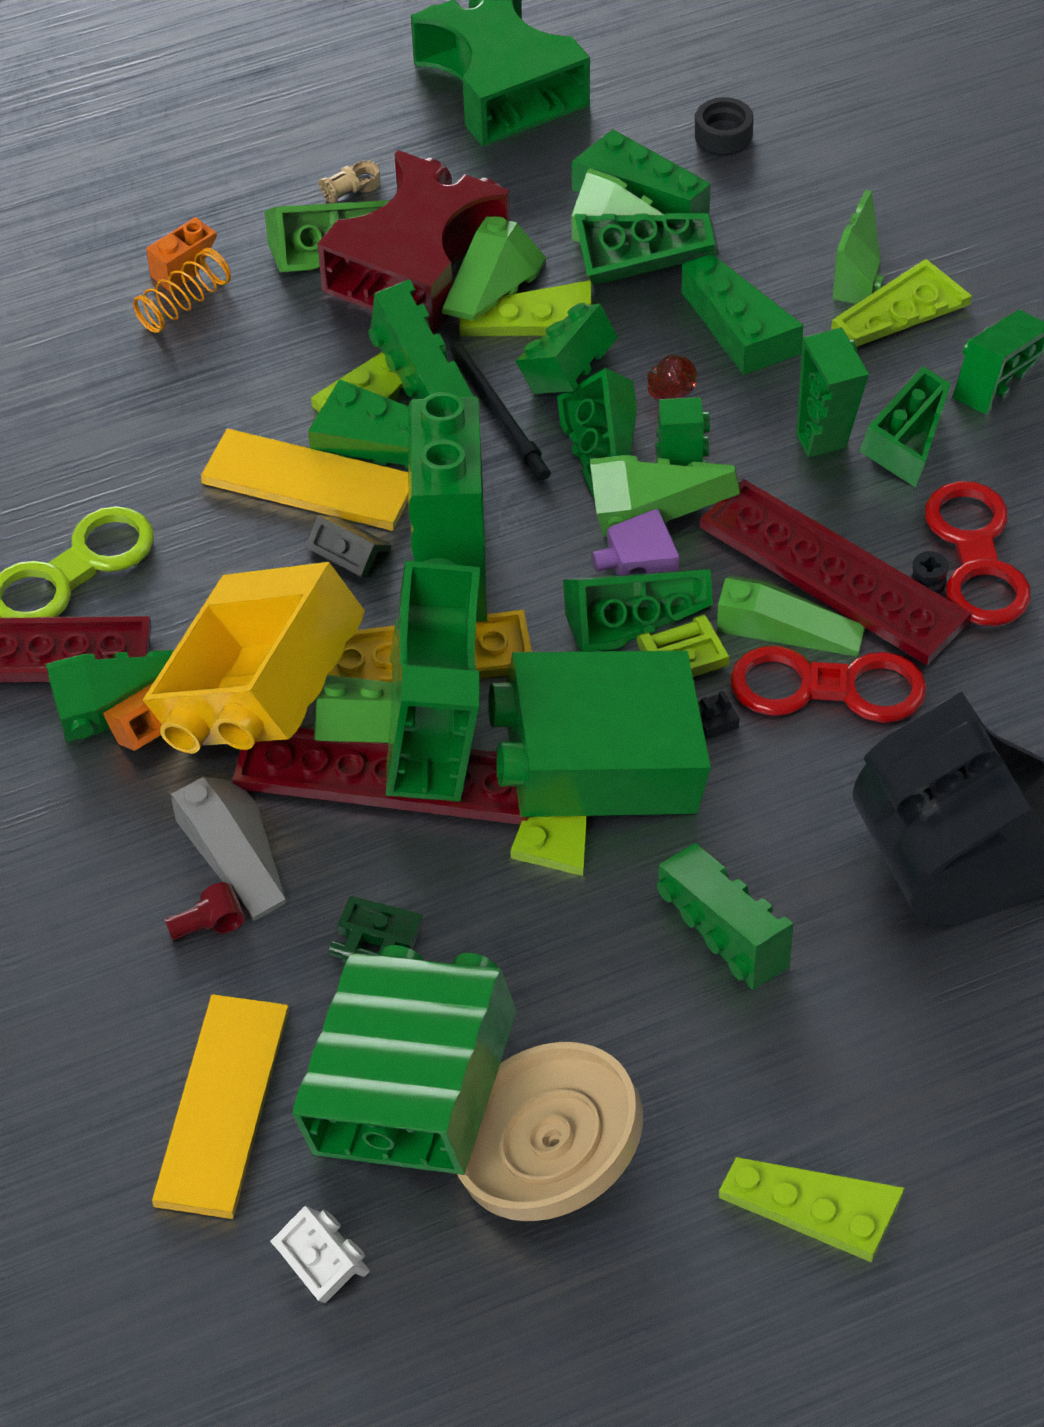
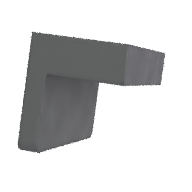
M318 515L305 547L359 576L368 577L378 551L390 552L392 544L340 517Z

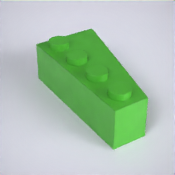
M327 675L321 692L313 701L312 717L315 741L388 743L392 682Z

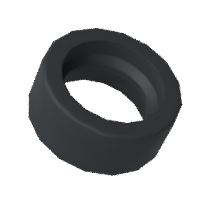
M718 97L707 100L698 107L695 113V139L701 147L710 152L718 154L735 153L747 147L753 138V111L747 104L738 99ZM717 121H729L738 124L739 127L731 130H718L710 127L709 124Z

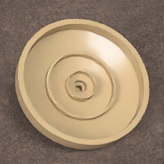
M555 1042L535 1046L517 1053L500 1063L465 1175H457L477 1203L489 1212L507 1219L540 1221L560 1217L580 1209L595 1200L616 1182L636 1152L643 1129V1107L638 1090L618 1060L604 1050L592 1045L577 1042Z

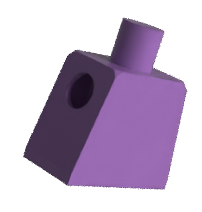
M658 509L609 527L607 530V548L591 552L592 563L596 572L613 568L617 575L679 571V555Z

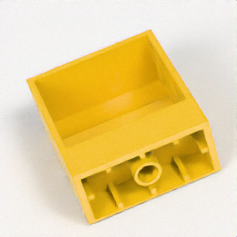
M330 562L222 575L143 698V702L162 723L160 727L162 738L170 746L184 753H196L201 746L228 744L237 749L248 750L254 746L255 742L289 739L300 727L307 707L321 692L327 674L340 660L346 642L358 630L365 610Z

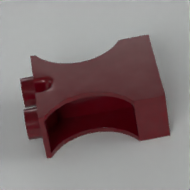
M397 150L394 153L397 182L396 195L387 204L371 213L355 218L338 219L317 243L322 291L373 311L374 294L376 292L410 279L415 288L412 297L417 306L424 304L429 313L427 320L430 330L434 334L449 316L442 314V310L452 288L451 267L467 253L476 231L486 216L502 217L510 221L509 190L502 188L497 182L489 178L477 179L466 174L462 175L456 183L452 184L451 173L440 161L433 158L422 159Z

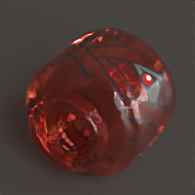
M674 354L666 356L651 367L647 373L649 394L657 401L659 399L686 397L696 387L697 370L694 364L684 356L680 357Z

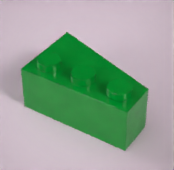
M1018 309L1009 316L1003 317L993 326L987 327L974 338L971 337L966 342L962 351L965 357L952 398L987 415L992 410L993 398L997 394L1004 397L1010 390L1007 384L1014 376L1022 378L1044 355V321Z
M922 366L868 425L859 452L916 488L951 383Z

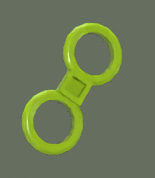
M119 506L101 508L86 515L74 529L71 536L72 547L50 562H20L0 572V618L58 617L66 609L71 598V591L96 575L97 570L104 572L122 571L138 564L149 554L154 542L152 525L139 512L131 508ZM106 523H126L134 527L140 534L137 543L129 551L120 555H98L86 545L89 534L95 528ZM22 578H45L56 587L53 600L45 607L36 611H14L2 601L5 590L13 582Z

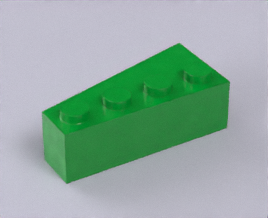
M614 129L610 130L572 161L573 191L580 193L586 173L591 168L620 179L627 184L626 190L640 199L646 196L653 201L651 206L664 215L666 213L710 212L711 183Z
M648 213L635 215L602 214V216L574 214L587 276L593 286L683 264L711 253L714 256L720 254L713 222L708 213H666L665 215H648Z
M711 253L682 264V294L743 375L802 354L804 325Z
M842 327L803 337L796 436L808 458L847 447L869 377L868 371L858 356L855 342L852 339H848Z
M339 379L308 430L310 448L339 454V456L354 459V457L373 460V464L385 466L387 463L404 465L405 469H408L409 406Z
M693 843L658 865L657 889L662 898L667 902H672L680 910L685 923L691 928L695 927L703 935L708 948L714 954L719 953L725 959L730 971L738 980H744L754 990L790 967L794 923L786 916L779 920L771 914L773 906L764 898L758 901L751 898L748 885L739 878L734 881L728 879L726 867L697 843Z

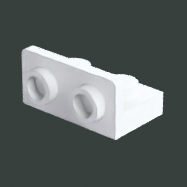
M304 1206L271 1240V1243L316 1299L326 1303L354 1274L365 1277L370 1270L362 1261L365 1257L364 1252L352 1240L347 1238L345 1241L337 1231L341 1225L331 1213L325 1209L319 1212Z

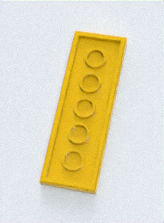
M228 428L201 474V482L205 485L336 516L394 531L409 501L408 472Z
M524 609L487 614L488 622H476L475 662L476 669L479 671V679L508 675L512 652H532ZM395 625L357 630L352 638L346 642L340 660L327 675L392 682L390 654Z
M211 994L152 1198L153 1207L234 1219L289 1015L288 1005Z

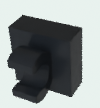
M724 691L708 698L704 697L698 701L705 739L739 728L740 718Z

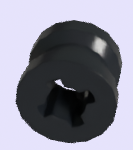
M934 551L919 553L913 561L911 578L940 594L944 591L947 582L948 561L942 554Z

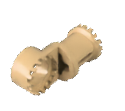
M362 160L363 163L359 161L351 167L348 165L341 168V172L329 178L324 177L318 180L319 189L322 190L321 193L325 192L323 197L326 198L329 204L338 202V198L349 192L374 191L381 184L378 165H375L374 161L371 163L370 160L368 162ZM363 174L373 175V177H370V179L366 178L365 180H363L362 178H358Z

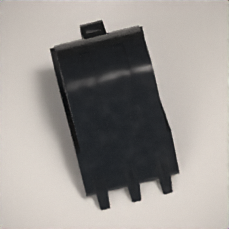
M962 691L897 729L876 744L865 755L864 761L866 765L855 781L853 801L908 904L918 919L933 925L961 924L1044 896V758L997 736L982 723Z

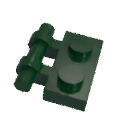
M350 896L337 925L338 935L348 937L346 944L332 941L329 946L328 955L341 958L342 963L346 964L351 953L379 956L381 950L389 945L404 946L413 950L424 924L423 914ZM363 941L381 946L379 952L361 948Z

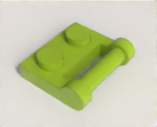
M706 615L695 617L691 623L653 635L645 633L637 636L640 651H688L693 677L729 666V655Z

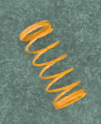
M208 247L204 248L195 255L194 262L186 261L183 263L181 271L174 270L170 272L168 280H159L155 289H147L144 291L143 296L139 295L134 298L133 308L135 314L148 330L160 333L166 326L157 305L146 297V294L150 291L156 292L157 301L163 312L170 319L178 320L179 314L175 305L166 295L158 291L159 284L163 282L168 283L176 303L186 311L191 310V302L186 293L178 285L171 282L173 274L181 273L183 283L189 294L199 302L204 301V293L199 284L184 272L186 265L194 264L199 281L212 293L217 291L216 283L226 285L230 282V268L225 259L216 250ZM205 255L213 258L222 267L226 274V281L219 279L211 271L205 260ZM198 256L200 257L201 265L196 263ZM197 266L210 277L214 290L210 289L201 279ZM184 275L197 286L202 299L197 298L192 293L185 281ZM171 284L184 295L189 308H185L179 302ZM159 294L172 306L176 314L175 318L163 307ZM138 300L143 301L144 310L148 318L157 328L145 319L138 306ZM146 304L157 316L159 325L150 316Z

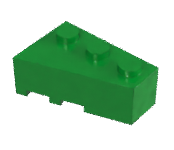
M579 303L568 310V316L564 320L550 325L546 329V335L541 339L530 342L524 347L525 352L515 362L533 394L575 391L579 386L576 382L578 376L581 373L583 376L588 375L592 370L589 365L594 357L596 360L601 359L617 340L618 336L601 304L586 305L585 303Z
M701 397L659 399L657 417L659 428L656 429L658 442H655L656 461L658 458L669 459L671 465L688 466L692 462L708 463L707 459H703V457L709 456L708 436H704V433L710 432L709 411H703Z

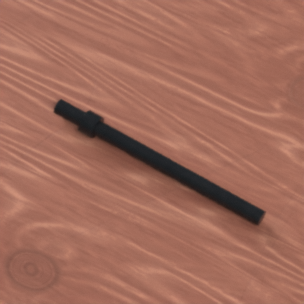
M455 343L451 347V352L517 446L518 455L524 464L530 465L540 480L549 478L551 471L542 460V452L538 446L526 437L463 344Z

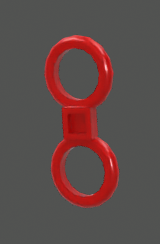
M957 481L945 484L934 491L925 505V519L936 535L944 541L956 544L955 548L960 567L952 572L946 583V598L971 613L970 622L980 626H1000L1015 621L1025 613L1031 601V588L1023 573L1011 564L998 560L993 539L1002 533L1008 522V508L1002 497L990 487L971 481ZM972 497L981 500L989 506L993 513V519L983 528L961 530L945 522L939 510L950 499ZM994 575L1012 585L1016 592V598L1005 608L983 610L965 600L961 593V587L971 577Z
M777 645L762 646L746 652L734 664L730 676L732 691L740 703L755 713L769 716L788 715L803 708L811 699L844 701L852 712L866 720L879 723L898 722L913 715L923 705L927 692L924 675L918 667L901 655L888 652L868 653L853 660L849 665L811 662L810 664L805 656L791 648ZM779 662L795 669L801 677L802 684L791 696L783 699H768L760 697L751 691L746 684V676L753 667L759 664ZM884 668L894 670L903 675L910 683L911 694L903 702L896 705H874L864 700L858 694L855 682L863 673L872 669Z

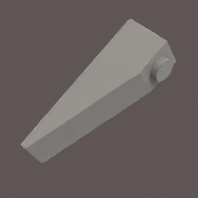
M201 777L171 794L175 821L221 881L229 883L233 887L241 907L253 922L286 904L259 807L246 790L233 784L231 780Z

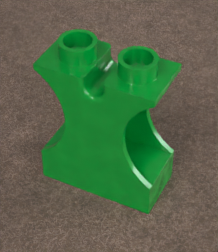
M449 0L441 4L430 5L422 11L411 14L414 64L416 67H430L446 71L463 81L465 126L482 147L590 106V56L572 36L545 33L526 24L522 20V0H469V8L461 7L456 0Z
M442 558L430 559L425 562L405 560L399 597V616L395 622L390 654V663H392V699L386 765V796L461 802L479 710V671L476 669L475 630L480 567L457 565L450 560Z

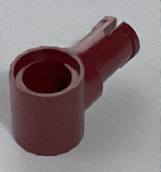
M219 882L207 887L201 893L200 901L196 902V906L177 915L164 918L172 940L176 941L185 935L204 928L206 931L213 928L219 934L233 932L243 925L245 914L233 887L229 883Z

